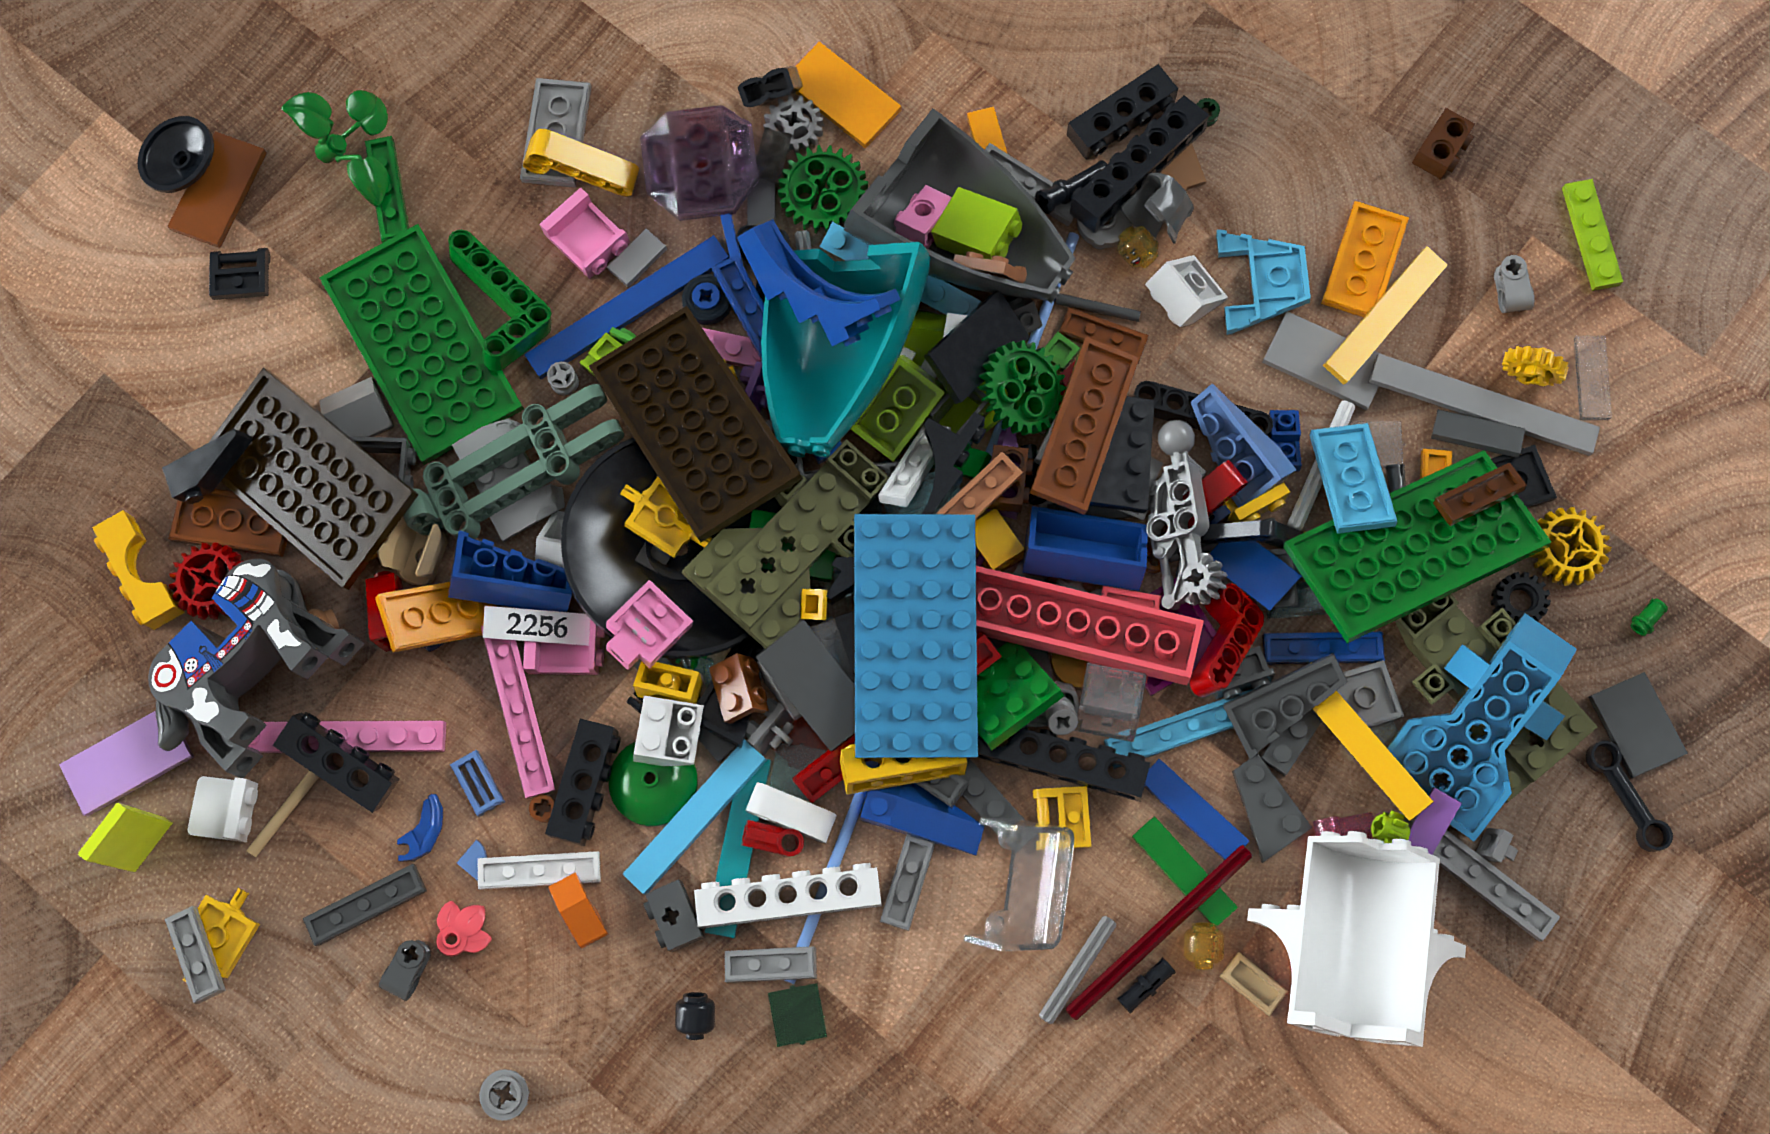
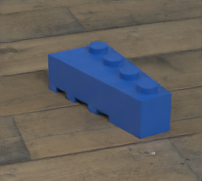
M459 530L454 553L449 598L521 609L568 611L572 591L563 567L541 559L533 561L525 558L522 552L514 549L508 552L495 547L494 542L482 539V541L468 537L469 533Z

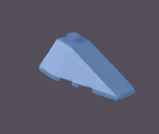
M1214 384L1208 386L1191 401L1202 434L1207 436L1213 451L1210 453L1213 462H1217L1218 466H1220L1225 461L1230 460L1248 482L1241 491L1232 497L1238 508L1273 489L1296 471L1282 450Z

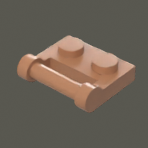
M966 252V256L955 254L953 260L973 270L1019 283H1024L1027 276L1026 267H1013L1008 264L1009 259L1000 256H992V259L989 260L983 259L981 254Z

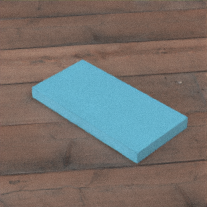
M1364 423L1311 430L1309 436L1337 534L1395 527L1397 517L1369 424Z

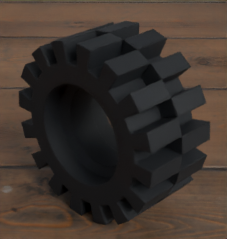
M1516 572L1511 576L1508 575L1496 585V589L1491 594V596H1494L1491 600V606L1495 605V609L1492 611L1495 614L1503 608L1516 623L1524 613L1539 621L1548 611L1546 608L1550 605L1551 600H1547V597L1550 595L1549 590L1544 591L1543 587L1546 586L1544 581L1541 583L1537 582L1538 576L1533 575L1529 577V572H1523L1521 575L1519 572ZM1523 590L1530 596L1531 605L1528 610L1520 611L1511 605L1510 595L1512 591Z

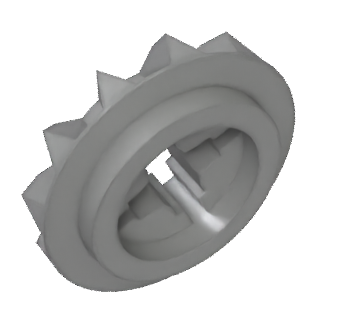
M498 1070L484 1080L479 1094L480 1104L485 1113L493 1119L510 1120L519 1116L528 1105L530 1091L526 1079L516 1071ZM509 1086V1093L516 1098V1101L505 1100L501 1104V1096L493 1090H504Z

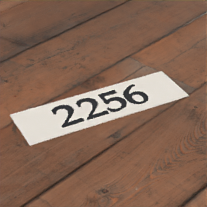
M485 606L483 638L589 646L590 618L587 614Z

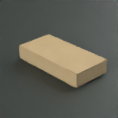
M1237 952L1219 976L1268 1016L1273 1013L1288 993V990L1240 952Z

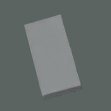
M645 229L607 266L608 271L629 288L667 250V247L648 229Z

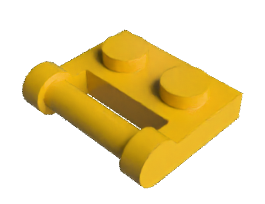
M1087 786L1034 789L1033 799L1036 800L1039 835V840L1036 841V850L1091 848ZM1057 798L1060 839H1051L1048 799Z

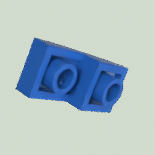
M1270 410L1269 416L1272 418L1273 428L1269 438L1282 450L1296 471H1300L1302 463L1299 444L1301 436L1299 410Z

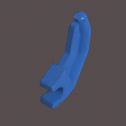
M430 794L428 799L424 800L420 823L397 840L398 845L408 844L410 848L406 855H398V861H415L431 852L443 824V807L437 794Z

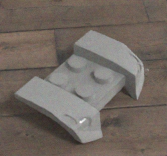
M511 419L494 422L477 429L452 444L461 460L521 424ZM523 452L474 482L479 492L482 493L527 467L531 462L527 454ZM552 484L542 486L490 516L501 540L505 542L564 508L563 489Z

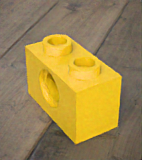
M641 661L633 687L639 698L644 699V696L697 704L703 682L698 671L656 662L649 669Z

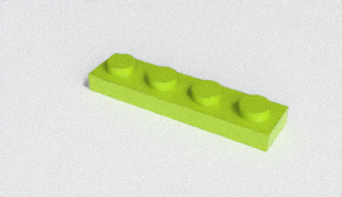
M1593 179L1565 184L1562 187L1563 195L1592 291L1620 286L1623 283V278Z

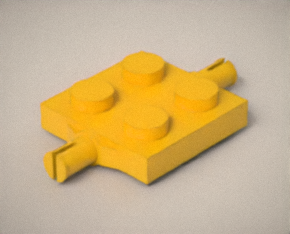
M658 476L650 488L643 491L642 494L628 484L621 491L620 495L635 503L633 512L625 522V527L673 558L676 557L683 545L690 540L704 548L711 542L712 538L709 537L700 543Z
M237 888L230 903H223L209 895H205L197 908L219 972L223 978L230 976L260 926L259 923L246 917L243 911L240 910L250 894L241 888Z

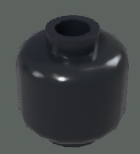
M702 992L683 994V998L678 1000L675 1005L676 1030L686 1034V1039L688 1040L704 1039V1034L711 1032L715 1028L714 1001L709 999L706 993Z

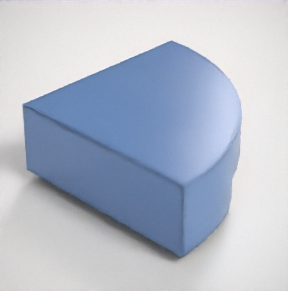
M475 840L457 864L478 881L477 858H487V854L482 843L479 840Z

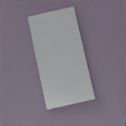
M536 78L523 161L529 141L538 129H548L583 143L592 88L590 83ZM522 163L520 175L522 183L576 187L577 185L576 178L553 169H549L546 174L532 173L526 170Z
M1286 312L1262 363L1365 410H1368L1379 387L1369 383L1376 356L1381 353L1374 351L1353 377L1343 385L1323 364L1346 338L1290 312Z

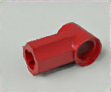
M747 820L741 846L779 854L783 857H790L802 851L804 839L801 833L795 829H786ZM786 834L793 836L796 841L795 848L790 852L784 850L781 845L782 838Z

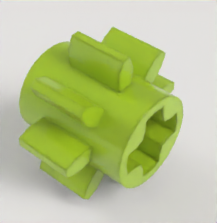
M1392 810L1390 814L1383 812V814L1376 816L1371 825L1373 838L1384 843H1392V839L1408 840L1410 827L1408 826L1409 823L1403 821L1405 815Z

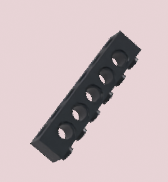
M1185 95L1176 103L1174 101L1171 102L1158 120L1156 118L1151 120L1145 131L1140 136L1135 135L1122 153H1115L1108 165L1103 170H1097L1085 187L1080 186L1074 191L1070 199L1072 201L1070 214L1093 233H1096L1121 209V205L1140 189L1142 181L1148 174L1160 173L1205 131L1209 114Z
M1028 725L1009 737L1008 743L1005 746L996 747L993 750L978 735L977 758L1141 802L1150 768V762L1145 761L1146 757L1130 752L1127 756L1116 753L1115 748L1099 745L1098 748L1087 746V741L1083 739L1069 737V741L1057 738L1058 735L1050 730L1040 729V733L1028 730ZM1027 741H1032L1037 744L1038 748L1034 754L1026 755L1021 751V746ZM1055 749H1062L1066 752L1067 757L1063 762L1056 763L1050 759L1051 752ZM1084 757H1091L1095 760L1096 766L1092 770L1086 771L1080 768L1079 761ZM1113 765H1121L1126 773L1123 777L1115 779L1109 775L1108 770Z

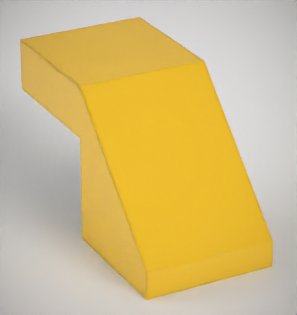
M802 589L801 619L826 620L827 590Z

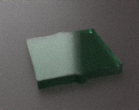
M818 983L800 987L791 985L790 989L768 993L777 1047L794 1043L804 1045L806 1041L828 1037Z

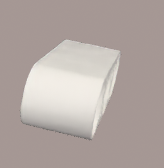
M759 782L756 783L745 810L752 815L786 829H795L801 835L821 843L827 842L837 817L831 811Z

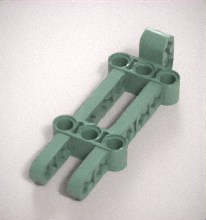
M592 384L584 387L548 409H545L540 404L529 405L522 414L523 424L449 467L440 462L428 464L423 471V480L429 493L426 494L417 488L413 489L419 495L403 516L407 526L426 536L429 535L432 525L435 523L438 524L440 530L445 528L447 532L457 538L461 524L466 521L461 531L469 533L468 537L476 539L481 530L480 522L554 479L563 485L574 483L580 475V464L617 444L625 435L619 421L616 419L607 420L570 442H567L562 432L564 428L599 409L607 402V397L601 385ZM543 417V420L536 425L537 421ZM555 440L553 446L547 449L549 443ZM533 446L535 447L540 458L539 460L472 499H468L463 487ZM563 464H566L565 469L562 472H559L560 467ZM444 474L442 480L438 482L439 478ZM455 498L453 504L449 506L450 501Z

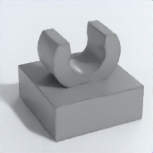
M1487 828L1476 853L1487 861L1502 862L1505 858L1514 861L1518 849L1509 845L1514 835L1504 829Z

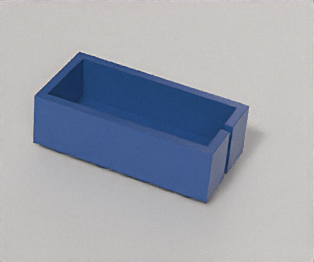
M1032 506L1026 529L1022 572L1139 591L1147 568V524Z

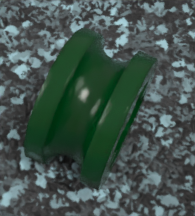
M1211 98L1200 100L1196 104L1201 109L1208 108V112L1212 110L1206 126L1210 127L1217 122L1220 106Z

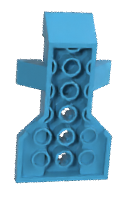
M1526 613L1523 614L1508 634L1507 639L1489 663L1462 644L1444 669L1469 688L1451 713L1408 719L1387 747L1427 795L1435 787L1462 803L1450 825L1474 842L1512 794L1506 765V748L1523 726L1547 740L1565 717V715L1543 700L1562 677L1577 649ZM1472 725H1485L1483 730L1486 733L1483 737L1481 735H1477L1475 738L1471 736L1473 733L1470 729ZM1461 748H1464L1466 750L1464 754L1467 758L1464 761L1462 759H1458L1456 762L1453 761L1454 755L1452 751L1454 749L1459 751ZM1443 772L1448 774L1446 779L1449 782L1446 785L1444 783H1440L1438 786L1434 784L1436 780L1433 776L1436 773L1439 775Z

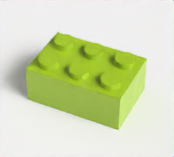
M901 355L881 390L858 421L852 426L851 430L894 462L900 457L927 421L929 414L947 394V391L942 383L908 357Z

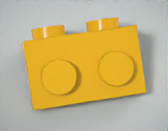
M1282 483L1239 508L1231 498L1224 504L1231 512L1228 519L1230 523L1258 521L1261 518V514L1267 511L1273 513L1286 504L1285 500L1290 491L1285 483Z

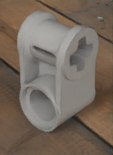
M1507 256L1494 272L1499 309L1502 313L1531 310L1534 307L1535 301L1527 264L1520 256Z

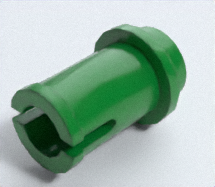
M1652 598L1643 611L1631 619L1632 623L1630 626L1632 630L1641 636L1651 634L1654 631L1653 626L1668 611V607L1661 600Z

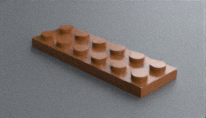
M1084 338L1031 486L1030 494L1085 515L1139 357L1091 338Z

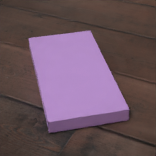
M154 711L62 762L59 766L83 815L88 817L192 759L194 756L185 739L171 751H165L158 746V727Z

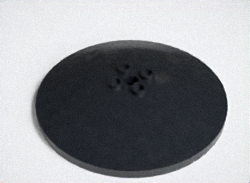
M634 437L608 450L587 469L573 490L565 509L561 531V554L564 572L575 599L587 616L601 630L613 638L615 635L606 628V621L650 580L693 620L692 627L662 656L663 658H699L726 651L750 638L751 635L682 574V570L704 547L690 540L685 544L688 549L686 554L682 556L676 555L675 558L671 556L667 565H664L652 557L651 549L654 546L653 544L625 527V522L633 512L635 503L620 495L621 491L628 484L642 494L643 491L650 488L658 476ZM773 497L755 510L778 513L782 507L776 498ZM752 511L724 529L749 528ZM719 532L712 535L710 538H712L713 540ZM645 542L648 561L658 573L635 561Z

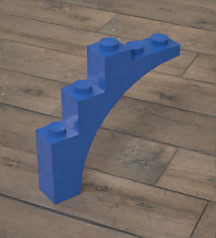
M773 219L755 226L737 237L767 301L777 296L780 301L787 298L799 323L811 319L812 323L820 321L832 347L841 342L846 347L860 340L859 333L869 329L867 323L874 320L873 313L878 318L892 311L890 305L901 300L896 289L881 294L863 295L845 291L828 283L814 273L795 254Z

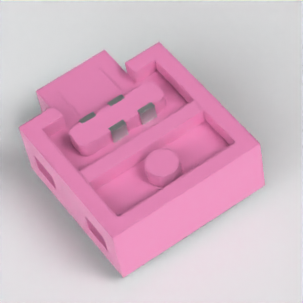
M649 580L606 621V628L615 635L607 643L606 650L627 670L639 659L650 669L692 627L693 620Z

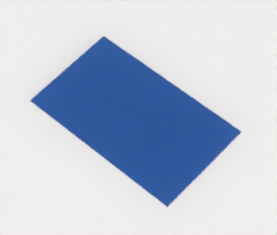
M1257 541L1219 543L1209 553L1212 555L1213 561L1217 560L1222 563L1223 566L1220 571L1226 572L1228 575L1226 578L1269 611L1302 577V575Z

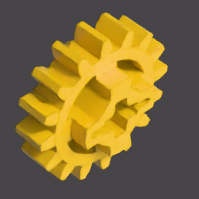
M1516 346V349L1509 348L1508 352H1505L1502 362V370L1508 371V376H1516V380L1525 385L1536 384L1543 387L1547 385L1554 386V383L1562 384V381L1566 379L1569 368L1567 367L1568 362L1563 361L1562 356H1554V352L1544 347L1532 348L1531 346H1525L1522 348Z

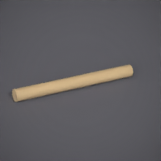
M311 771L305 775L246 850L254 857L258 856L319 778Z

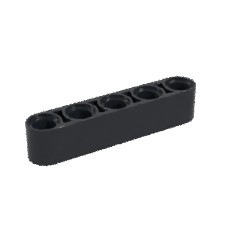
M1143 381L1136 386L1133 397L1139 398L1140 394L1147 393L1153 398L1154 418L1165 421L1181 420L1187 422L1191 428L1201 430L1191 405V401L1199 394L1152 381ZM1176 401L1180 404L1181 408L1173 410L1168 407L1167 402ZM1236 405L1254 424L1261 425L1264 428V433L1269 436L1273 428V421L1267 413Z

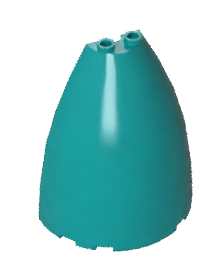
M921 242L869 245L867 256L870 259L834 261L820 248L793 250L814 273L834 286L845 291L863 295L881 294L896 289L901 300L890 305L892 311L878 318L873 313L874 320L867 323L869 329L859 333L860 340L846 347L843 342L832 347L820 321L812 323L811 319L799 323L787 298L780 301L777 296L767 301L765 297L761 338L763 380L775 437L783 447L788 448L787 453L789 455L805 457V453H809L819 457H829L830 451L858 421L881 390L900 357L918 311L927 281L930 255Z

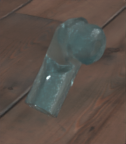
M709 656L706 659L700 657L698 666L692 669L702 674L706 688L712 680L709 667L715 665L713 659ZM682 659L683 666L686 669H690L691 660Z

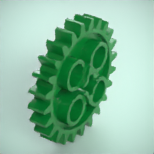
M818 145L816 153H813L809 147L806 148L807 156L805 157L800 153H796L797 162L788 160L790 170L782 169V176L784 178L778 179L779 187H781L778 190L779 198H783L780 200L781 208H787L785 210L786 216L791 217L794 215V225L803 221V230H807L812 225L816 234L820 227H824L827 233L832 222L838 225L841 222L845 224L850 210L865 193V190L868 189V181L864 180L866 172L859 171L861 169L859 161L852 163V154L844 158L842 148L835 154L833 153L832 145H829L826 152H823L821 146ZM816 169L823 171L819 175L810 174L811 171ZM831 169H834V171L831 173L830 177L828 178V174H829L830 170H831ZM839 180H846L848 182L843 186L835 184ZM802 193L811 194V196L807 199H801L798 197ZM816 202H818L817 208L815 210H812ZM828 203L837 205L830 210L824 208Z
M1025 340L1017 343L1012 341L996 348V352L988 356L990 361L982 365L988 372L982 373L979 376L986 381V384L979 386V389L986 391L987 394L981 398V401H989L990 403L986 412L994 411L996 414L993 417V422L1003 420L1001 428L1011 427V434L1021 432L1022 436L1031 433L1033 435L1050 428V424L1053 423L1060 407L1059 404L1063 399L1060 393L1066 390V386L1060 385L1059 382L1065 378V375H1057L1056 372L1060 368V364L1052 365L1051 361L1054 356L1049 355L1045 357V348L1042 347L1036 350L1035 342L1026 345Z

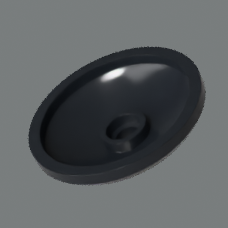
M178 116L162 122L148 134L140 148L137 162L140 177L149 187L162 193L178 192L193 185L204 175L211 163L214 152L212 133L200 120L190 116Z

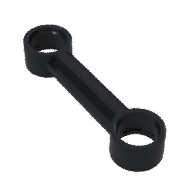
M1600 741L1590 746L1586 752V762L1593 771L1605 775L1638 827L1636 840L1639 846L1648 852H1657L1668 848L1673 840L1672 830L1667 823L1654 819L1619 765L1622 759L1619 747L1611 741ZM1598 746L1605 747L1611 752L1613 761L1609 767H1603L1596 762L1594 752ZM1649 826H1656L1662 831L1663 843L1660 847H1654L1647 841L1645 832Z

